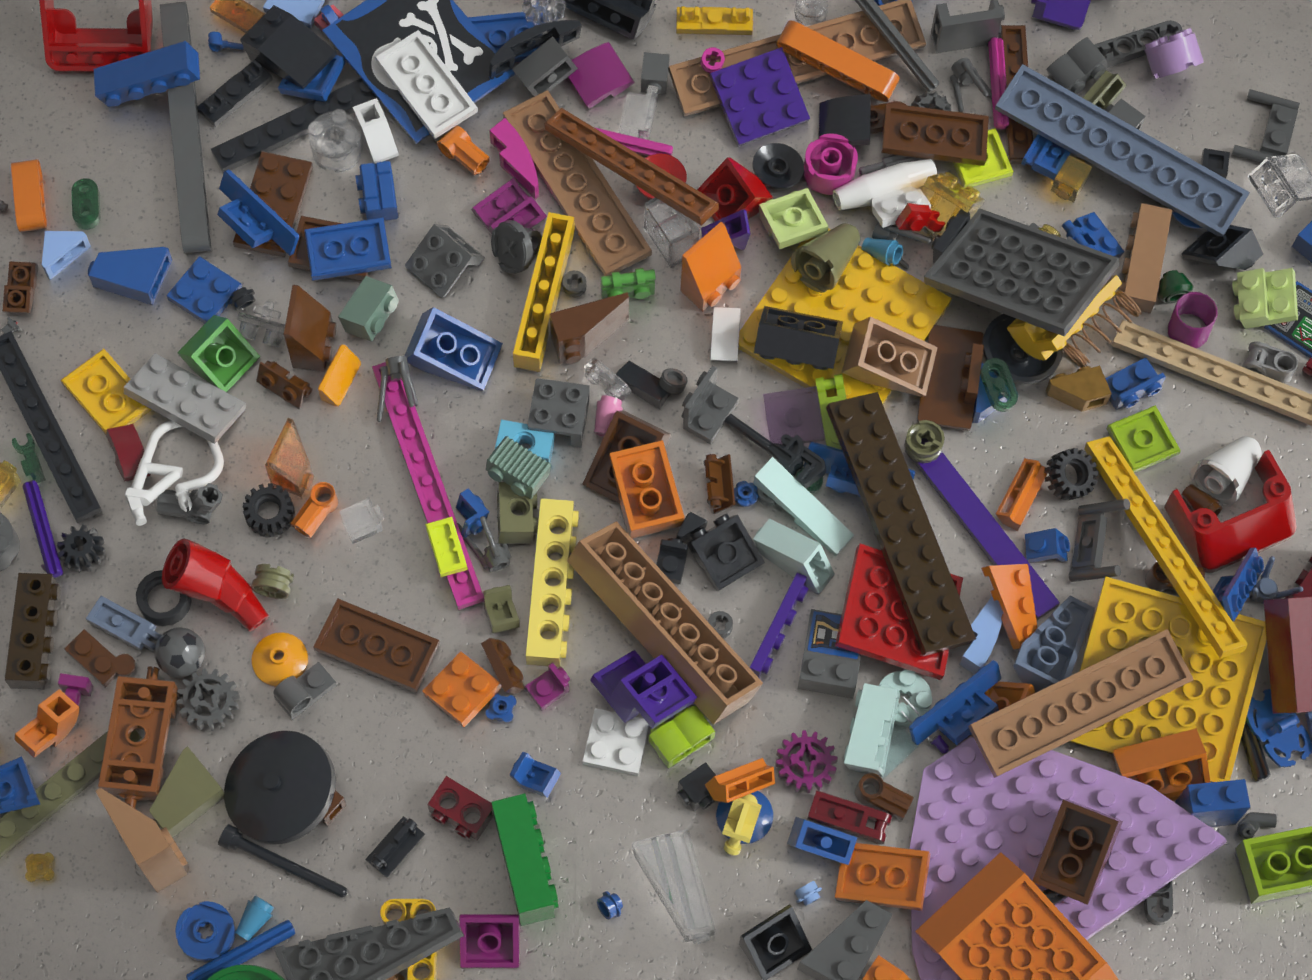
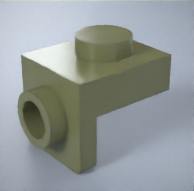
M510 585L494 587L483 591L484 610L492 633L520 627V620L512 601Z

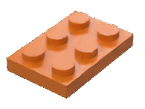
M856 843L849 865L840 863L835 899L862 904L868 900L878 906L922 911L931 854L929 851Z

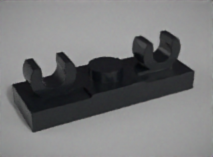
M253 60L198 105V112L214 127H217L273 80L272 75L256 60Z

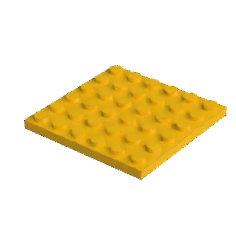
M817 237L801 242L797 248L801 247L802 245L810 242L811 240ZM859 245L836 286L824 293L810 289L800 280L803 276L798 270L794 272L790 257L739 331L738 349L818 395L815 378L824 377L825 380L834 378V375L842 374L847 399L878 392L882 404H884L893 391L892 389L867 384L842 373L854 324L871 316L926 341L929 332L938 323L950 305L952 298L926 285L921 280L893 264L889 266L863 251ZM764 306L843 321L834 369L819 370L810 364L801 363L800 365H794L786 362L785 359H764L759 354H755L754 348ZM836 388L826 390L827 397L837 396Z
M1105 577L1079 672L1168 629L1194 680L1069 742L1113 754L1115 749L1197 728L1207 754L1210 781H1230L1267 640L1265 621L1238 614L1233 623L1248 645L1244 652L1220 659L1180 597Z

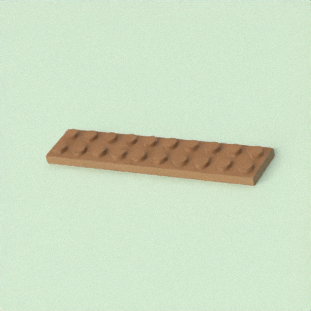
M897 0L879 6L913 50L926 46V41L911 0ZM863 11L807 26L874 62L898 55ZM781 34L723 50L725 61L722 69L778 49L776 43ZM785 53L796 84L828 75ZM714 55L706 59V61L709 60V65L711 66L719 62ZM701 57L674 64L668 68L684 117L721 106L710 79V73L704 71L701 67Z

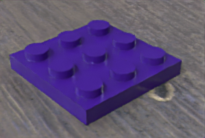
M782 47L714 71L709 75L737 147L810 120Z

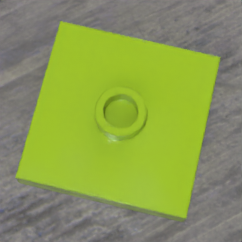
M1156 405L1107 425L1106 429L1134 473L1177 456L1181 452Z

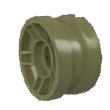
M921 420L914 425L912 424L908 429L904 444L907 455L919 463H930L936 460L941 454L945 440L943 430L935 422ZM922 438H925V439H927L929 442H926V443L923 445V444H921V442H922L921 439H922Z
M270 564L257 565L255 569L257 577L252 581V590L265 597L287 599L291 591L289 584L293 583L294 574L291 573L290 576V570L280 566L270 568Z

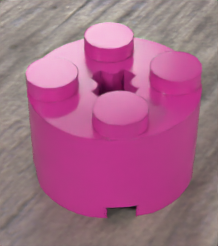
M824 134L808 145L805 153L803 175L810 190L825 195H833V190L854 180L858 154L855 147L853 148L848 143L849 140L844 136Z

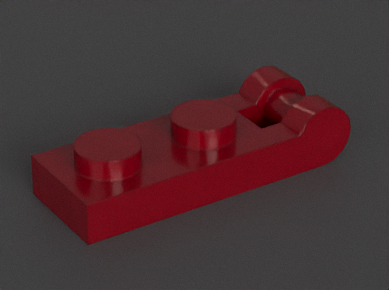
M816 790L807 820L866 838L876 844H884L887 837L885 830L890 825L892 816L886 812ZM868 819L876 822L874 829L866 827Z

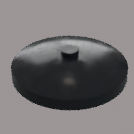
M276 731L255 739L238 754L226 777L224 802L229 818L238 830L260 843L277 845L302 838L322 821L331 806L336 786L333 763L321 745L309 736L299 732Z

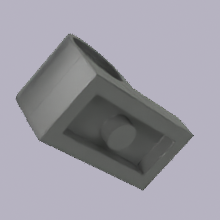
M317 662L297 679L295 676H290L283 680L274 689L273 694L278 704L293 720L336 687L337 683L320 662Z

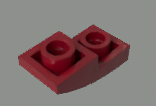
M130 424L107 429L106 437L116 455L115 464L124 482L134 480L144 453V448L134 425Z

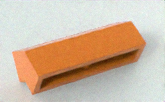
M1024 458L996 512V516L1002 524L1016 531L1019 530L1045 479L1044 477L1048 474L1044 473L1046 467L1042 466L1038 460Z
M761 758L714 776L705 786L713 800L728 803L775 784L774 767L768 766L764 759Z

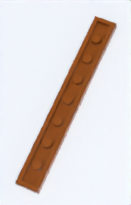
M563 108L558 110L544 123L545 130L701 226L719 210V205L716 201Z

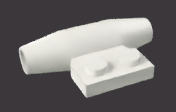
M931 159L892 165L862 175L833 190L834 202L839 210L872 206V213L882 228L896 224L895 221L907 203L929 205L931 209V204L920 187L937 178V170Z

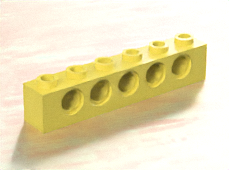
M540 500L526 647V665L548 666L553 662L556 667H560L561 658H566L567 641L562 640L563 631H569L570 615H565V606L571 605L572 589L567 588L568 579H573L574 568L567 560L570 557V553L576 547L577 537L572 536V528L578 527L579 511H574V501ZM555 527H562L565 530L561 534L551 532ZM557 552L562 555V558L551 560L548 556ZM552 578L560 581L557 586L553 587L546 584ZM552 604L557 606L558 609L553 613H548L543 610L544 607ZM545 631H552L556 634L552 639L541 637V634Z

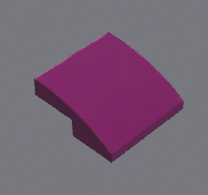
M609 42L594 47L572 59V62L578 69L568 77L589 109L609 95L616 97L635 83Z
M514 178L471 209L491 234L494 228L498 227L499 223L507 220L517 221L524 228H533L547 218V215L533 197H528Z

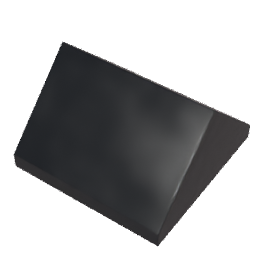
M790 904L742 934L739 941L740 947L762 980L769 979L812 951L803 928Z

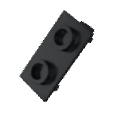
M403 816L365 860L388 878L424 837L425 833L417 827L418 825L412 819H407Z

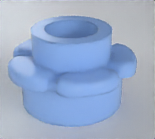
M815 881L806 884L794 892L798 898L796 902L800 903L803 901L805 906L821 898L818 892L822 888H818Z

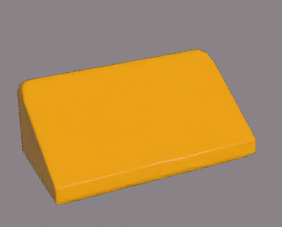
M340 345L318 387L321 400L334 406L341 404L361 366L359 358L346 345Z

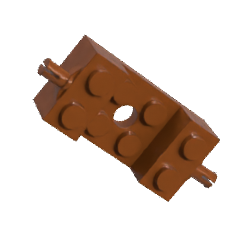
M152 666L147 668L146 679L121 676L117 678L98 784L99 788L115 797L124 799L125 803L134 809L136 808L137 801H155L164 785L166 773L162 766L170 719H175L176 701L179 699L178 688L175 682L158 680L160 668H152ZM135 729H143L145 731V737L139 742L130 740V734Z

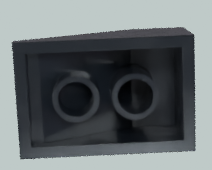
M275 5L240 39L251 61L256 60L264 68L302 89L337 55L335 49L296 17Z

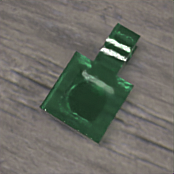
M30 433L26 434L28 442L25 445H19L16 438H13L12 445L17 453L24 455L25 460L21 461V465L26 477L31 475L37 483L45 481L46 478L35 451V441Z

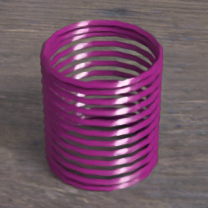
M1189 292L1182 295L1177 300L1168 323L1169 337L1194 348L1204 345L1218 316L1215 302L1208 295L1201 292ZM1183 314L1195 315L1206 326L1193 328L1186 325L1179 316Z

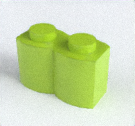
M696 705L683 709L674 715L675 718L667 723L663 722L650 730L649 743L667 768L678 764L691 753L699 750L715 738V730Z

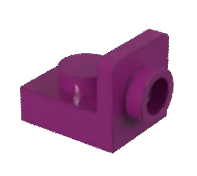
M552 662L548 665L546 672L525 686V690L541 711H543L569 692L568 682L570 678L562 667L557 669Z

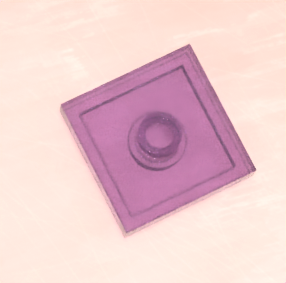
M816 386L763 394L769 438L772 443L782 444L781 437L785 434L790 435L792 438L795 435H799L803 443L825 440Z

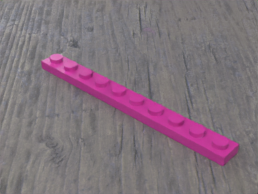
M386 362L372 366L379 390L382 377L380 367L386 366ZM388 376L384 404L427 524L452 517L468 570L446 576L457 608L461 610L484 602L481 587L415 405L414 407H409L403 381H391L390 376Z

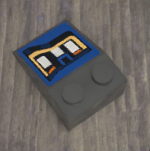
M811 609L798 689L853 699L861 654L835 646L842 614Z

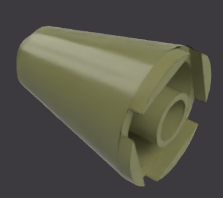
M842 223L797 248L791 256V265L794 272L798 270L803 276L800 280L816 292L824 293L829 289L832 290L838 283L860 243L861 238L858 229L851 224Z

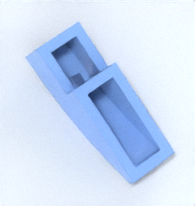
M993 597L989 599L971 624L976 640L972 642L964 653L959 664L974 675L981 667L986 665L1002 624L1001 617L1003 611L999 601H994Z

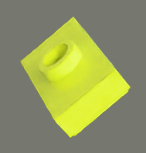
M449 517L425 524L440 576L444 577L468 570L453 518Z

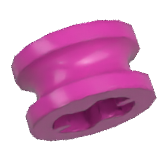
M716 47L706 49L701 57L700 64L702 69L708 73L722 69L725 56ZM711 55L716 56V60H719L714 66L709 65V60L706 61Z

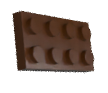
M886 103L881 153L985 166L989 116Z
M261 152L250 189L293 229L298 218L313 164L306 160ZM237 233L235 234L233 240L234 247L284 258L286 256V252L273 239L252 248Z
M337 598L313 648L314 651L417 693L440 645V641Z

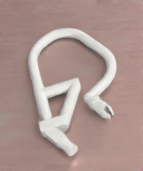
M172 420L162 423L151 433L131 488L127 487L125 493L126 503L129 504L132 516L135 517V523L138 526H142L147 522L143 506H148L160 494L181 478L183 474V467L151 463L159 438L172 429L183 427ZM207 440L214 458V466L211 471L203 477L182 482L175 486L176 499L180 508L187 512V507H189V511L192 508L189 491L204 487L208 483L213 482L222 472L224 458L218 441L214 444ZM148 473L165 476L149 490L142 489Z

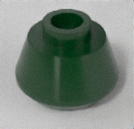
M1177 270L1168 271L1160 279L1158 298L1164 303H1176L1182 295L1193 292L1194 286L1184 273H1179Z

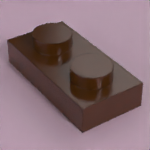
M493 638L482 642L481 645L504 692L518 694L526 688L522 682L523 674L513 664L510 658L512 653L509 646L504 641Z

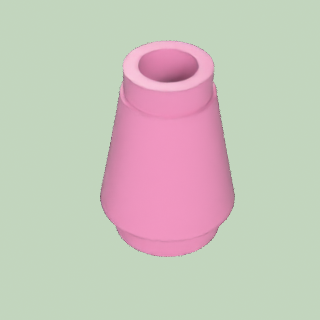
M603 395L601 400L597 401L594 434L601 437L605 436L616 410H623L621 400Z

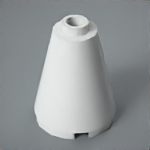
M1247 436L1238 438L1198 461L1191 469V481L1195 479L1198 485L1197 488L1219 500V505L1228 504V506H1232L1239 499L1261 456L1259 443Z

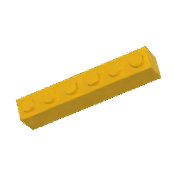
M548 212L513 351V363L516 368L536 372L541 371L550 334V313L556 310L575 233L574 217Z

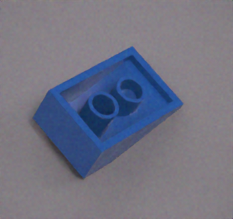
M432 307L422 313L404 356H407L409 364L426 373L484 391L503 343Z

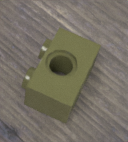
M499 482L497 490L499 544L532 543L533 534L538 532V517H533V509H537V493L532 499L526 495L521 497L512 491L510 485L505 482ZM519 510L524 514L515 515L512 513V511Z

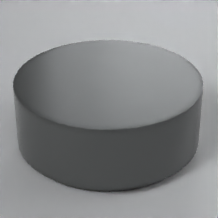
M674 368L665 369L659 380L662 389L672 394L682 393L688 382L686 375Z

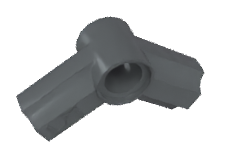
M210 483L197 490H192L189 493L192 508L189 511V507H187V512L180 508L176 499V491L165 490L158 496L157 512L163 515L184 517L196 524H209L211 514L221 503L223 494L218 490L217 485Z

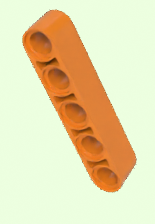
M790 20L787 22L776 43L777 47H782L785 53L865 94H871V97L882 102L889 101L900 80V77L892 70L796 21Z

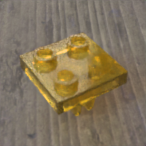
M949 172L928 176L924 183L925 187L934 192L929 201L931 210L936 208L942 197L956 205L951 217H955L961 209L967 213L978 210L983 205L985 199L980 197L981 193L977 189L968 185L964 187L959 184V179Z

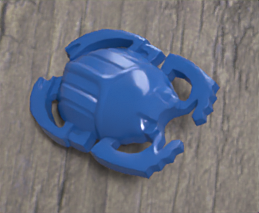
M1266 689L1263 691L1265 695L1264 700L1259 701L1255 700L1254 697L1251 698L1246 717L1247 724L1261 743L1267 740L1268 744H1265L1263 748L1279 768L1295 766L1296 761H1288L1291 757V752H1304L1301 755V759L1306 760V757H1309V754L1312 753L1311 739L1303 725L1297 728L1296 724L1300 723V720L1296 713H1273L1271 689ZM1254 709L1256 710V713H1255V722H1254V717H1253ZM1299 734L1304 742L1303 748L1299 745ZM1274 749L1277 750L1279 753L1283 754L1285 757L1278 756L1275 753Z

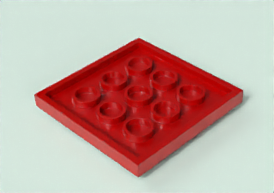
M860 543L855 552L835 646L941 680L945 674L949 650L922 656L882 551ZM951 574L960 597L963 577Z

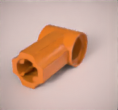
M458 125L437 141L439 150L448 159H456L473 175L482 173L490 162V157L471 142L467 132Z
M327 482L315 484L312 487L311 496L292 520L291 526L305 537L311 538L327 515L338 506V498L334 487ZM323 494L331 495L330 499L326 502L318 501L319 497Z

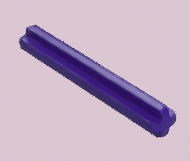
M35 480L25 482L22 487L46 573L52 574L54 578L60 577L63 574L39 486Z

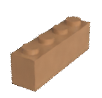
M1141 203L1138 213L1133 212L1130 227L1134 228L1133 235H1129L1125 250L1130 251L1129 258H1124L1121 273L1125 274V279L1121 281L1122 284L1118 287V290L1126 293L1138 305L1141 312L1151 314L1156 303L1172 210Z

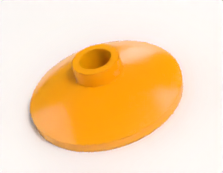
M273 633L264 637L256 645L252 654V667L256 676L265 684L277 687L278 684L290 676H295L297 679L305 672L308 665V653L305 645L300 639L289 633ZM276 653L284 654L281 660L274 659Z

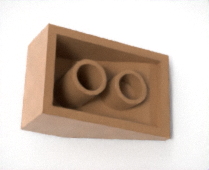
M870 316L855 323L853 326L842 373L867 384L925 397L938 347Z

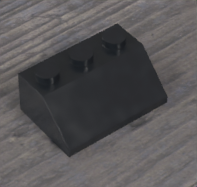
M764 306L759 322L754 353L759 354L764 359L780 358L794 365L805 363L819 370L834 369L843 321Z

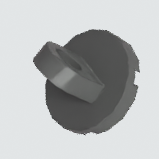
M507 220L499 223L498 227L494 228L491 237L492 252L494 257L499 258L501 262L498 263L499 266L506 272L513 274L528 269L533 255L539 251L542 235L539 231L532 228H524L517 221Z

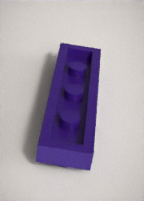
M798 572L750 666V669L758 678H760L762 673L767 675L774 660L770 656L774 649L779 651L786 636L782 632L786 625L791 627L797 614L794 608L797 602L803 603L809 588L805 586L807 576Z

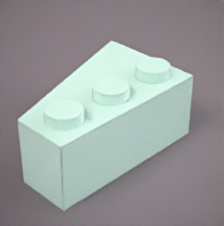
M864 683L863 689L858 690L855 706L858 709L856 717H853L851 721V737L844 755V764L849 770L866 774L874 773L884 777L900 697L898 689Z

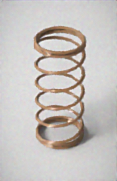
M1116 290L1115 295L1112 297L1115 306L1109 303L1102 304V310L1106 317L1098 313L1095 315L1103 318L1119 333H1122L1109 318L1104 306L1108 305L1118 311L1129 323H1132V320L1120 309L1115 297L1133 316L1139 317L1141 310L1126 293ZM1092 316V321L1095 327L1088 323L1082 324L1083 326L1091 327L1102 335L1108 343H1111V340L1098 327L1094 316ZM1082 328V332L1085 337L1077 333L1073 334L1085 340L1098 353H1101L1087 336L1084 328ZM1071 335L1075 348L1067 343L1063 347L1064 353L1080 368L1087 366V362L1091 363V361L1081 352L1074 341L1073 335Z

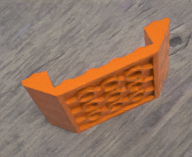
M1001 852L915 931L934 953H937L961 980H1119L1108 963L1035 883Z

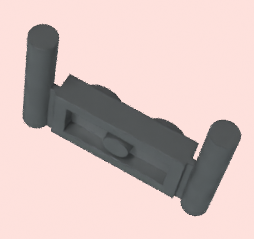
M1249 89L1247 99L1271 105L1272 107L1260 151L1234 145L1232 155L1282 169L1288 153L1300 103Z
M1128 499L1087 504L1078 507L1080 517L1078 518L1072 571L1069 572V580L1071 582L1121 575L1119 565L1101 567L1108 519L1104 516V513L1128 510L1130 508Z

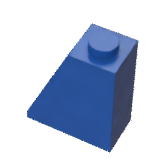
M166 247L99 252L95 261H92L88 267V276L94 288L153 305L171 265L172 257L169 248Z

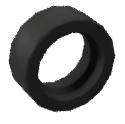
M158 570L145 576L138 584L136 603L144 618L149 622L159 626L173 625L186 616L192 600L191 597L180 594L179 603L170 611L159 613L152 610L148 605L147 597L154 587L162 584L163 570Z

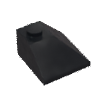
M1230 225L1224 236H1217L1207 230L1184 250L1181 255L1183 258L1247 270L1255 264L1263 255V252L1252 229Z

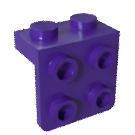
M1031 0V3L1035 4L1032 17L1074 30H1080L1091 0Z

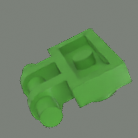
M639 268L635 269V272L623 274L612 272L610 276L601 277V298L604 299L628 292L629 298L635 297L637 299H644L654 295L655 270Z

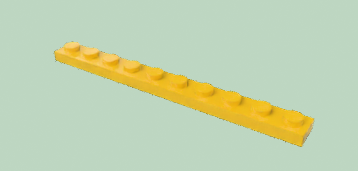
M1109 436L1086 442L1084 450L1087 455L1092 457L1091 461L1096 463V469L1117 500H1129L1130 508L1124 510V512L1219 658L1244 652L1248 644L1112 438Z

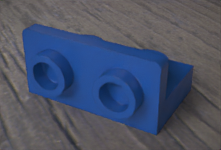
M1145 357L1105 378L1112 393L1109 401L1115 410L1124 406L1126 409L1137 404L1143 396L1148 395L1151 397L1160 392L1166 376L1164 373L1158 375Z

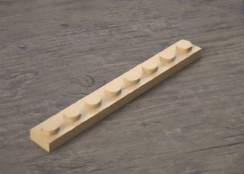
M1122 319L1119 326L1122 333L1117 331L1112 343L1113 347L1141 358L1146 357L1148 361L1312 426V394Z

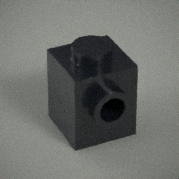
M706 762L678 781V798L684 806L690 805L694 811L700 807L704 810L715 802L705 784L716 775Z

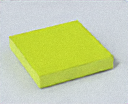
M996 128L988 130L985 166L953 162L963 189L1011 177L1014 172Z

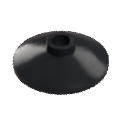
M767 144L761 147L753 158L752 167L754 174L764 185L774 189L793 187L801 180L804 173L802 157L795 149L785 144Z

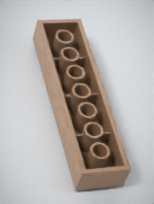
M617 521L578 542L567 562L654 659L660 655L665 657L697 696L694 704L713 725L751 701L763 682Z

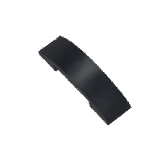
M576 20L552 21L536 25L517 34L507 41L493 56L489 66V77L492 79L512 70L515 57L541 46L552 37L560 46L579 39L582 28L581 22Z

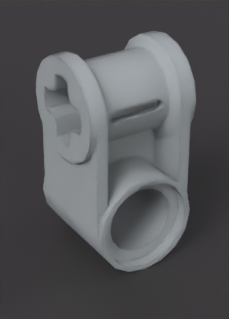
M1251 342L1249 344L1248 350L1250 353L1242 367L1284 384L1291 381L1298 366L1297 357L1293 353L1269 346L1263 342ZM1278 365H1284L1289 370H1283Z

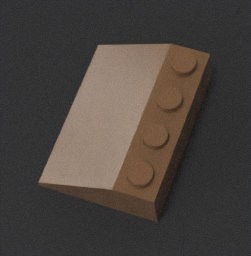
M102 788L95 790L137 865L157 893L188 875L183 867L188 862L166 827L160 829L156 821Z

